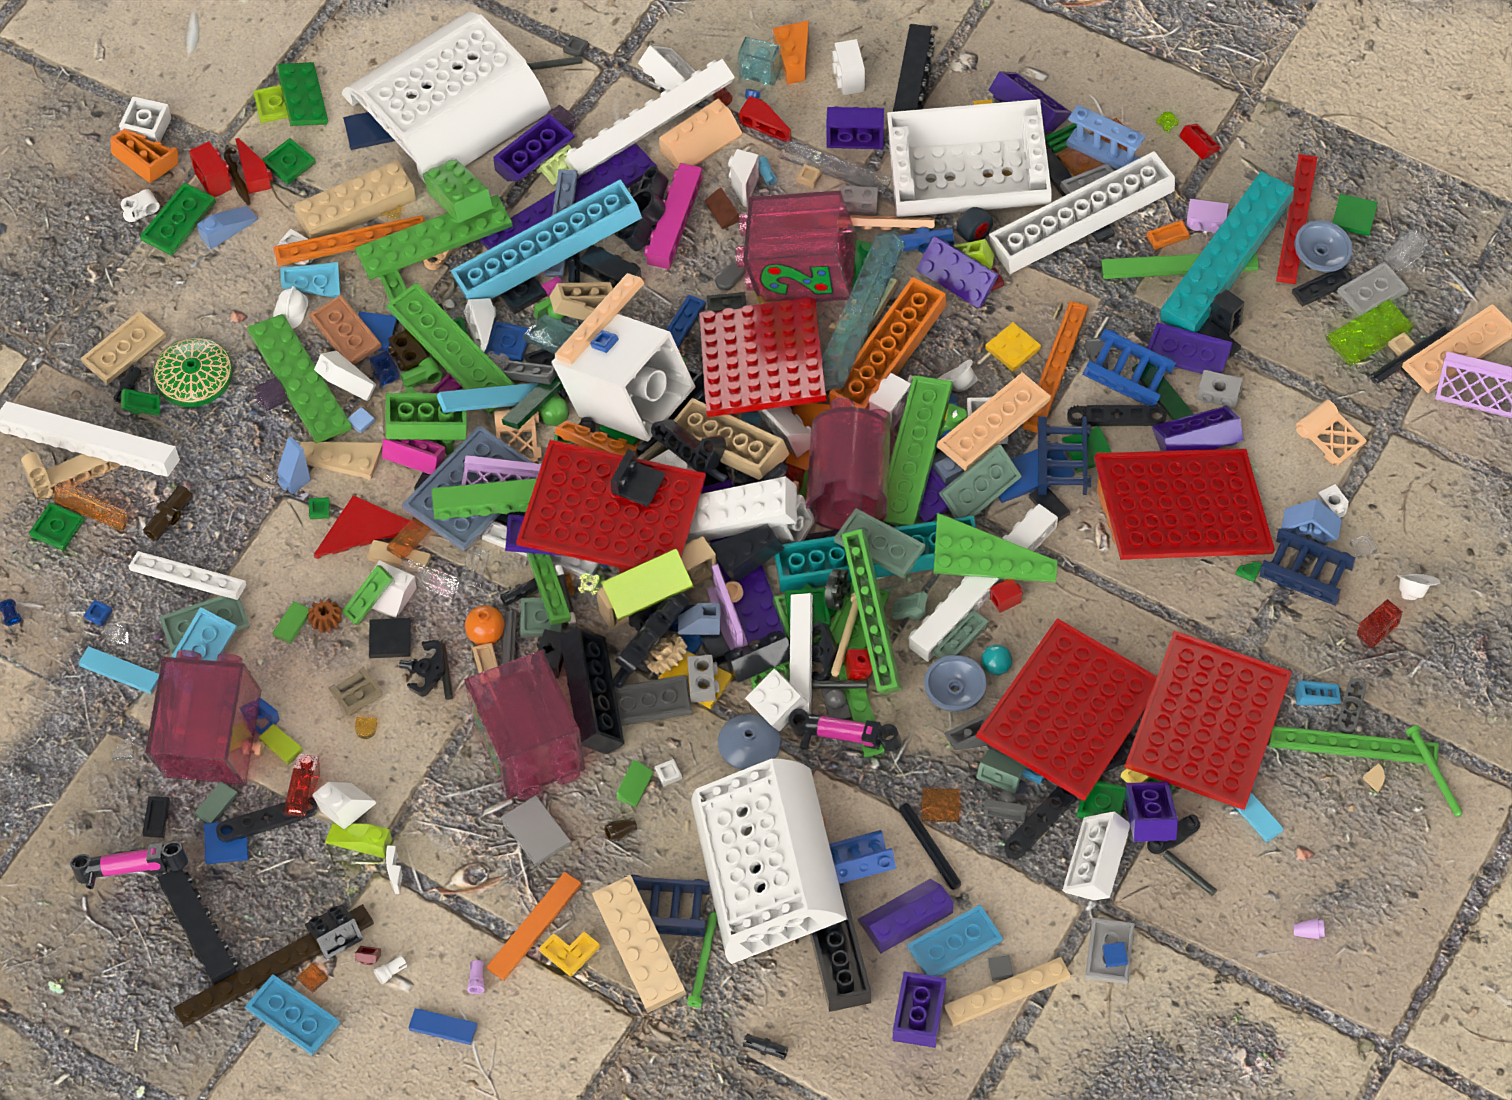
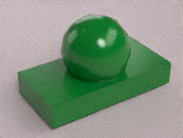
M123 389L121 393V409L128 410L134 415L144 413L157 416L160 414V395Z

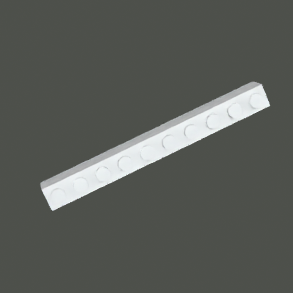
M723 59L718 62L713 60L706 66L707 69L703 71L697 70L691 75V79L687 81L685 79L681 80L675 85V89L665 90L657 100L653 98L644 104L646 107L641 110L639 108L629 113L630 117L625 120L623 118L617 120L613 124L614 127L609 130L604 128L598 133V137L594 139L590 137L582 143V147L578 149L574 147L569 150L564 160L569 169L578 171V179L583 174L588 173L732 83L735 77Z
M7 401L0 409V431L4 434H12L20 438L34 440L38 443L49 444L53 447H60L71 452L82 453L87 456L103 459L104 461L119 463L123 466L126 465L167 477L180 460L176 447Z
M1038 504L1034 509L1031 508L1024 520L1017 522L1009 535H1005L1002 539L1035 551L1057 528L1058 517ZM965 576L961 585L957 589L954 588L949 593L948 598L937 605L935 612L931 616H926L922 625L910 633L909 648L926 661H929L934 656L933 650L972 610L976 612L990 598V587L1007 579Z

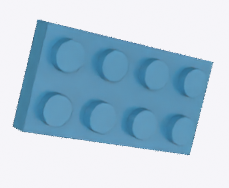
M978 905L908 943L907 949L925 975L939 977L1001 943L1003 937L982 906Z
M273 974L245 1006L247 1011L311 1056L317 1052L340 1025L337 1018Z

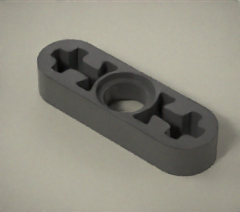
M1354 678L1348 682L1337 728L1341 733L1352 734L1356 730L1366 691V684L1361 679ZM1355 686L1359 687L1357 697L1353 696ZM1355 703L1358 708L1356 710H1349L1346 704ZM1347 716L1351 717L1349 727L1345 726Z

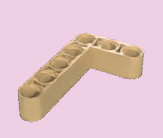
M30 452L21 459L28 482L38 500L50 498L121 466L119 463L104 461L103 459L81 454L47 470L36 452Z

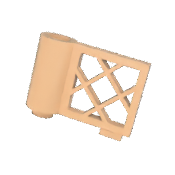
M1330 400L1322 402L1296 423L1297 433L1303 438H1310L1326 454L1324 458L1332 465L1336 464L1339 466L1367 442L1339 414L1337 407ZM1338 421L1344 427V432L1333 431V424ZM1321 434L1330 435V443L1322 442L1318 437ZM1333 435L1344 436V444L1333 443ZM1347 437H1355L1359 443L1348 445ZM1333 448L1344 449V455L1338 458L1333 453Z
M511 410L494 411L496 437L501 440L500 434H510L513 438L507 445L511 446L518 440L524 445L518 452L522 454L528 448L534 454V458L528 459L538 464V460L542 459L541 447H537L536 423H539V412H536L518 430L502 423V418ZM523 432H532V437L528 442L520 438Z

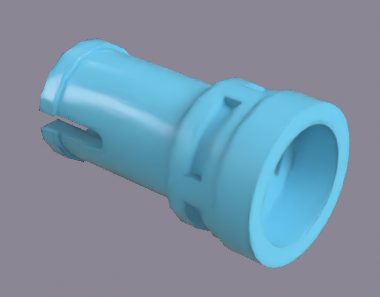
M760 157L759 173L764 178L766 185L775 184L777 177L771 170L767 157Z

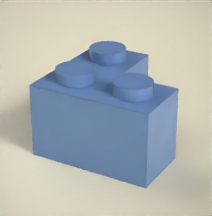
M1314 499L1285 508L1281 529L1292 531L1301 537L1310 534L1321 544L1338 540L1342 519L1320 501Z

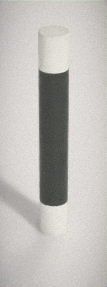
M557 565L554 569L571 615V621L568 624H575L576 618L562 565Z

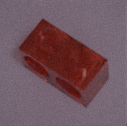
M1385 600L1359 623L1357 636L1369 647L1373 648L1400 624L1403 611L1390 600Z

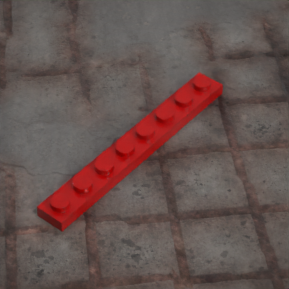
M1298 155L1293 183V201L1289 205L1276 282L1296 284L1300 258L1296 253L1294 243L1299 229L1307 221L1318 158L1316 156Z

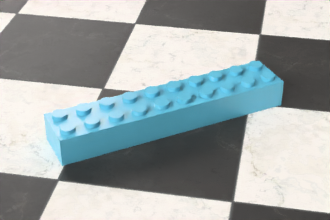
M618 180L450 271L467 302L468 299H493L640 220L642 216L637 203L622 181Z

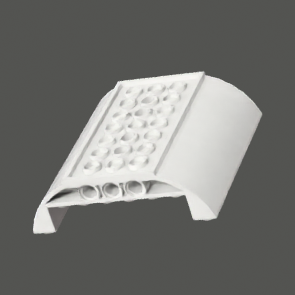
M474 12L464 13L348 85L342 91L343 97L352 106L360 102L416 162L418 176L423 182L422 174L429 169L439 167L447 161L455 159L463 166H466L551 112L547 97L539 81L527 65L526 60L481 14L478 15ZM472 56L478 57L476 60H469ZM455 66H462L460 70L453 69ZM425 85L432 86L430 89L423 88ZM409 95H416L413 99L407 98Z

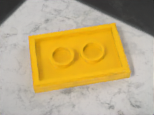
M687 651L686 654L682 655L683 660L677 662V666L673 665L670 671L666 670L663 674L661 673L658 679L687 675L690 694L687 657L696 655ZM717 667L718 675H714V680H718L719 693H715L716 701L733 679L732 674ZM701 668V669H699V670H700V671H705V670H707V669H706V668ZM702 686V687H700V688H701V689H706V688H708V687H707V686ZM705 701L698 703L711 709L716 703V701Z

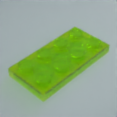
M1388 299L1328 334L1326 340L1351 367L1388 345L1390 340L1403 332L1407 334L1412 331L1413 325Z

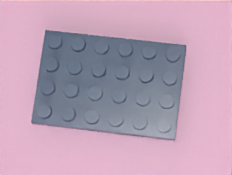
M480 425L402 504V509L464 552L501 513L487 516H469L467 518L454 517L446 520L435 519L432 488L461 486L466 455L534 463ZM468 472L467 478L473 483L480 476L477 473ZM491 475L487 478L489 483L500 480L497 475ZM511 477L507 481H515L518 479Z

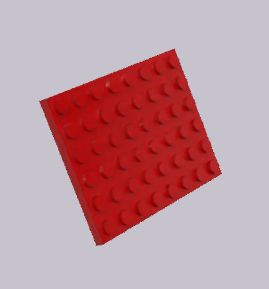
M804 297L751 306L746 305L740 309L726 308L719 312L706 311L699 313L707 418L827 401L815 297Z
M550 439L516 541L517 545L627 570L674 549H677L680 558H682L706 479V473L636 458L638 463L665 473V477L653 500L646 507L611 493V479L624 455Z
M1247 449L1095 454L1094 460L1120 560L1266 555L1274 553V544Z
M1057 618L983 723L976 737L1085 801L1144 713L1157 676Z
M1174 630L1124 768L1163 782H1169V784L1245 810L1292 671Z

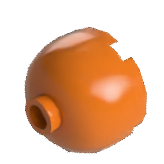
M490 605L475 607L466 616L464 626L466 636L477 646L491 642L495 645L504 636L505 621L503 615L498 609Z

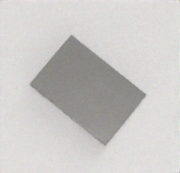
M1383 262L1339 287L1337 292L1362 319L1408 292L1409 288L1388 264Z
M536 795L501 817V821L535 866L571 845L569 838Z
M1092 918L1085 979L1128 984L1135 923ZM1124 942L1128 960L1127 965L1106 967L1102 946Z

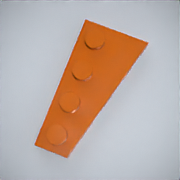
M564 421L555 429L556 435L578 446L625 455L627 449L635 451L636 456L638 455L636 447L640 444L636 443L633 446L626 444L627 440L622 438L618 440L608 438L607 433H592L590 428Z

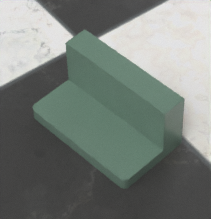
M988 749L980 762L976 778L1015 794L1026 766L1009 756Z

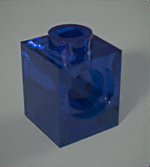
M387 350L369 358L371 369L381 386L393 383L396 379H399L397 366Z

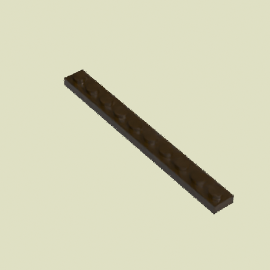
M363 904L349 911L360 931L374 924ZM309 933L178 1004L173 1009L185 1028L262 986L272 974L278 977L322 952L315 938Z

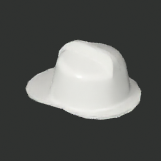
M295 286L284 290L279 295L273 317L283 314L292 329L298 327L303 321L308 307L307 297L297 290Z
M972 360L963 362L957 368L938 378L952 381V390L957 392L967 390L978 380L971 368Z
M1424 574L1397 575L1400 578L1399 590L1402 592L1401 596L1403 599L1408 600L1423 598L1431 585H1437L1441 582L1436 577Z

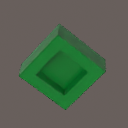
M329 497L309 498V519H329Z

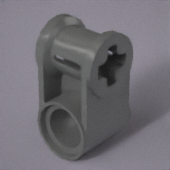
M1100 338L1085 339L1086 354L1091 362L1096 361L1104 345V342L1099 340ZM1109 353L1107 354L1106 359H1105V361H1104V363H1103V365H1102L1103 368H1105V369H1107V370H1108Z

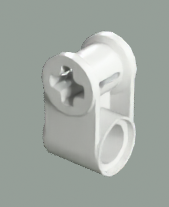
M142 190L121 201V207L124 210L123 217L128 222H135L157 212L160 204L151 190Z

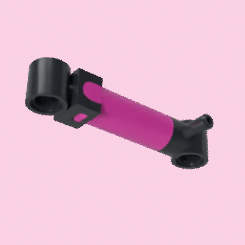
M803 709L792 711L788 718L793 732L798 736H802L800 743L802 750L808 749L811 735L864 744L865 748L879 750L881 744L886 751H895L902 743L897 728L892 724L882 726L880 722L870 720L862 723L809 714ZM799 721H804L802 724L797 725ZM888 736H893L892 739L886 740Z
M172 841L165 845L163 843L149 844L148 849L95 857L80 854L71 860L70 866L77 881L81 884H86L87 889H93L95 880L98 877L151 870L152 874L166 873L167 867L172 871H178L185 868L188 864V858L182 844L178 841Z

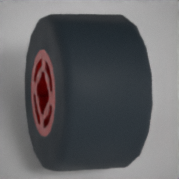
M972 207L960 218L957 224V232L967 242L983 240L992 229L993 218L984 209Z

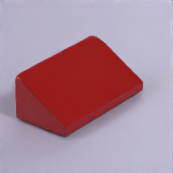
M1198 124L1185 125L1179 134V137L1202 160L1221 149Z

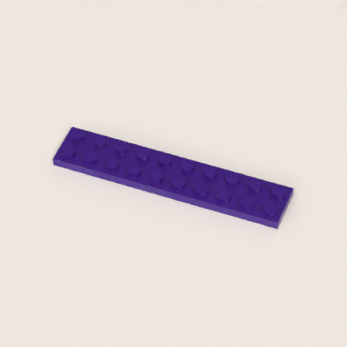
M635 143L577 179L574 204L618 180H621L628 189L632 184L642 180L648 168L652 166L657 167V165ZM555 191L511 217L513 227L481 238L480 242L489 250L551 217L553 214Z
M729 479L724 483L718 482L704 486L701 494L732 488V481ZM728 537L719 538V539H714V540H709V541H710V543H714V542H717V541L726 539V538H728ZM716 558L724 582L733 581ZM761 565L738 581L742 586L743 596L739 601L733 602L748 644L752 640L766 637L773 631H781L785 635L773 602L772 590Z

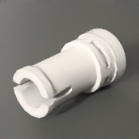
M400 955L390 963L383 964L381 967L374 969V973L379 982L384 984L394 974L406 968L407 964H405L404 958Z

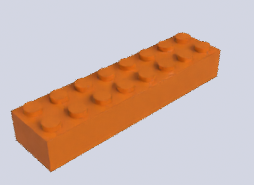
M912 277L829 392L830 405H834L835 408L864 422L869 416L870 404L868 401L870 396L878 391L881 381L884 378L887 379L890 373L898 375L946 307V293Z

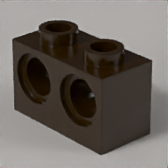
M407 329L388 338V351L392 358L396 357V363L401 372L418 367L420 362L427 358L416 338Z

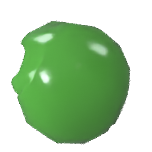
M556 395L538 411L539 417L549 426L560 425L568 419L569 415L565 400Z

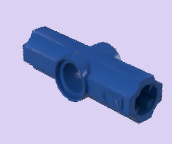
M921 227L916 229L914 233L894 235L896 251L918 250L921 253H925L933 236H938L947 243L954 245L952 228L931 230L927 227Z

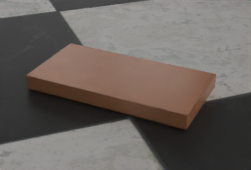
M341 294L309 314L311 321L332 347L353 365L382 347L379 340Z

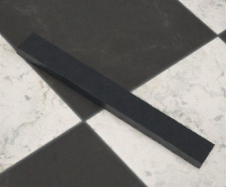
M1045 141L1050 181L1062 197H1064L1066 194L1060 188L1061 181L1071 178L1072 175ZM1108 224L1094 231L1091 235L1099 244L1115 236V232Z

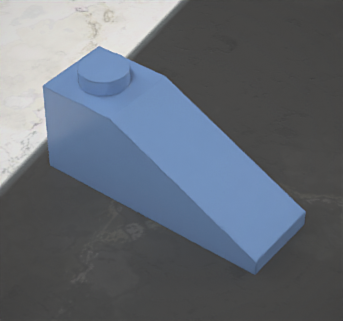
M243 206L212 214L199 222L197 227L200 238L210 249H213L257 221L258 217L248 206Z
M290 436L287 439L277 473L279 477L278 483L283 490L287 489L293 494L310 482L311 479L304 449Z

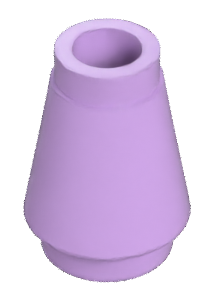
M1318 918L1295 923L1294 936L1314 939L1325 937L1324 919L1318 920Z

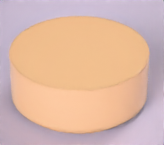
M730 581L725 584L731 602L739 601L743 596L742 586L736 581Z

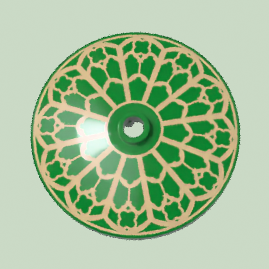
M187 338L171 344L159 355L154 366L153 375L159 393L167 401L182 407H198L213 402L227 390L232 380L233 368L228 353L218 343L205 338Z

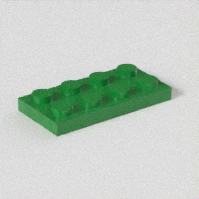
M314 62L277 64L276 69L290 126L327 125L328 117Z
M184 182L140 235L141 241L173 256L196 228L197 224L216 203L215 197Z

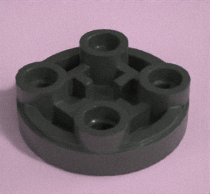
M835 568L829 575L825 588V604L829 609L841 611L844 605V597L850 595L851 585L847 584V570Z

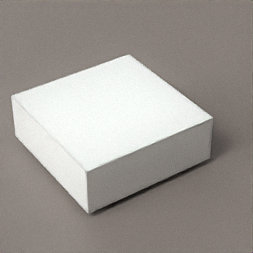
M674 759L655 766V771L663 787L682 779Z

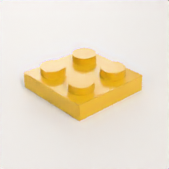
M1012 322L985 345V349L1014 372L1041 350V345Z

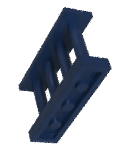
M1038 416V495H1046L1047 487H1051V485H1082L1083 495H1087V487H1091V475L1087 474V437H1090V425H1087L1086 417H1082V426H1050V424H1046V416ZM1050 434H1082V443H1050V441H1047V436H1050ZM1050 451H1082V460H1051V458H1047V453H1050ZM1051 468H1082V477H1051V475H1047V470H1051Z
M1279 528L1276 542L1280 543L1272 562L1263 561L1259 577L1336 606L1341 589L1337 588L1339 580L1345 568L1353 570L1356 557L1351 556L1347 552H1340L1296 535L1292 531ZM1287 547L1299 550L1291 569L1279 566ZM1307 554L1318 558L1309 577L1298 573ZM1326 561L1337 565L1329 584L1317 580Z
M631 875L638 892L639 890L651 891L649 915L658 934L705 937L706 924L705 920L700 919L702 894L710 895L708 881L702 879L649 878ZM660 891L673 892L671 912L668 918L657 916ZM681 893L694 894L692 916L690 919L679 918Z

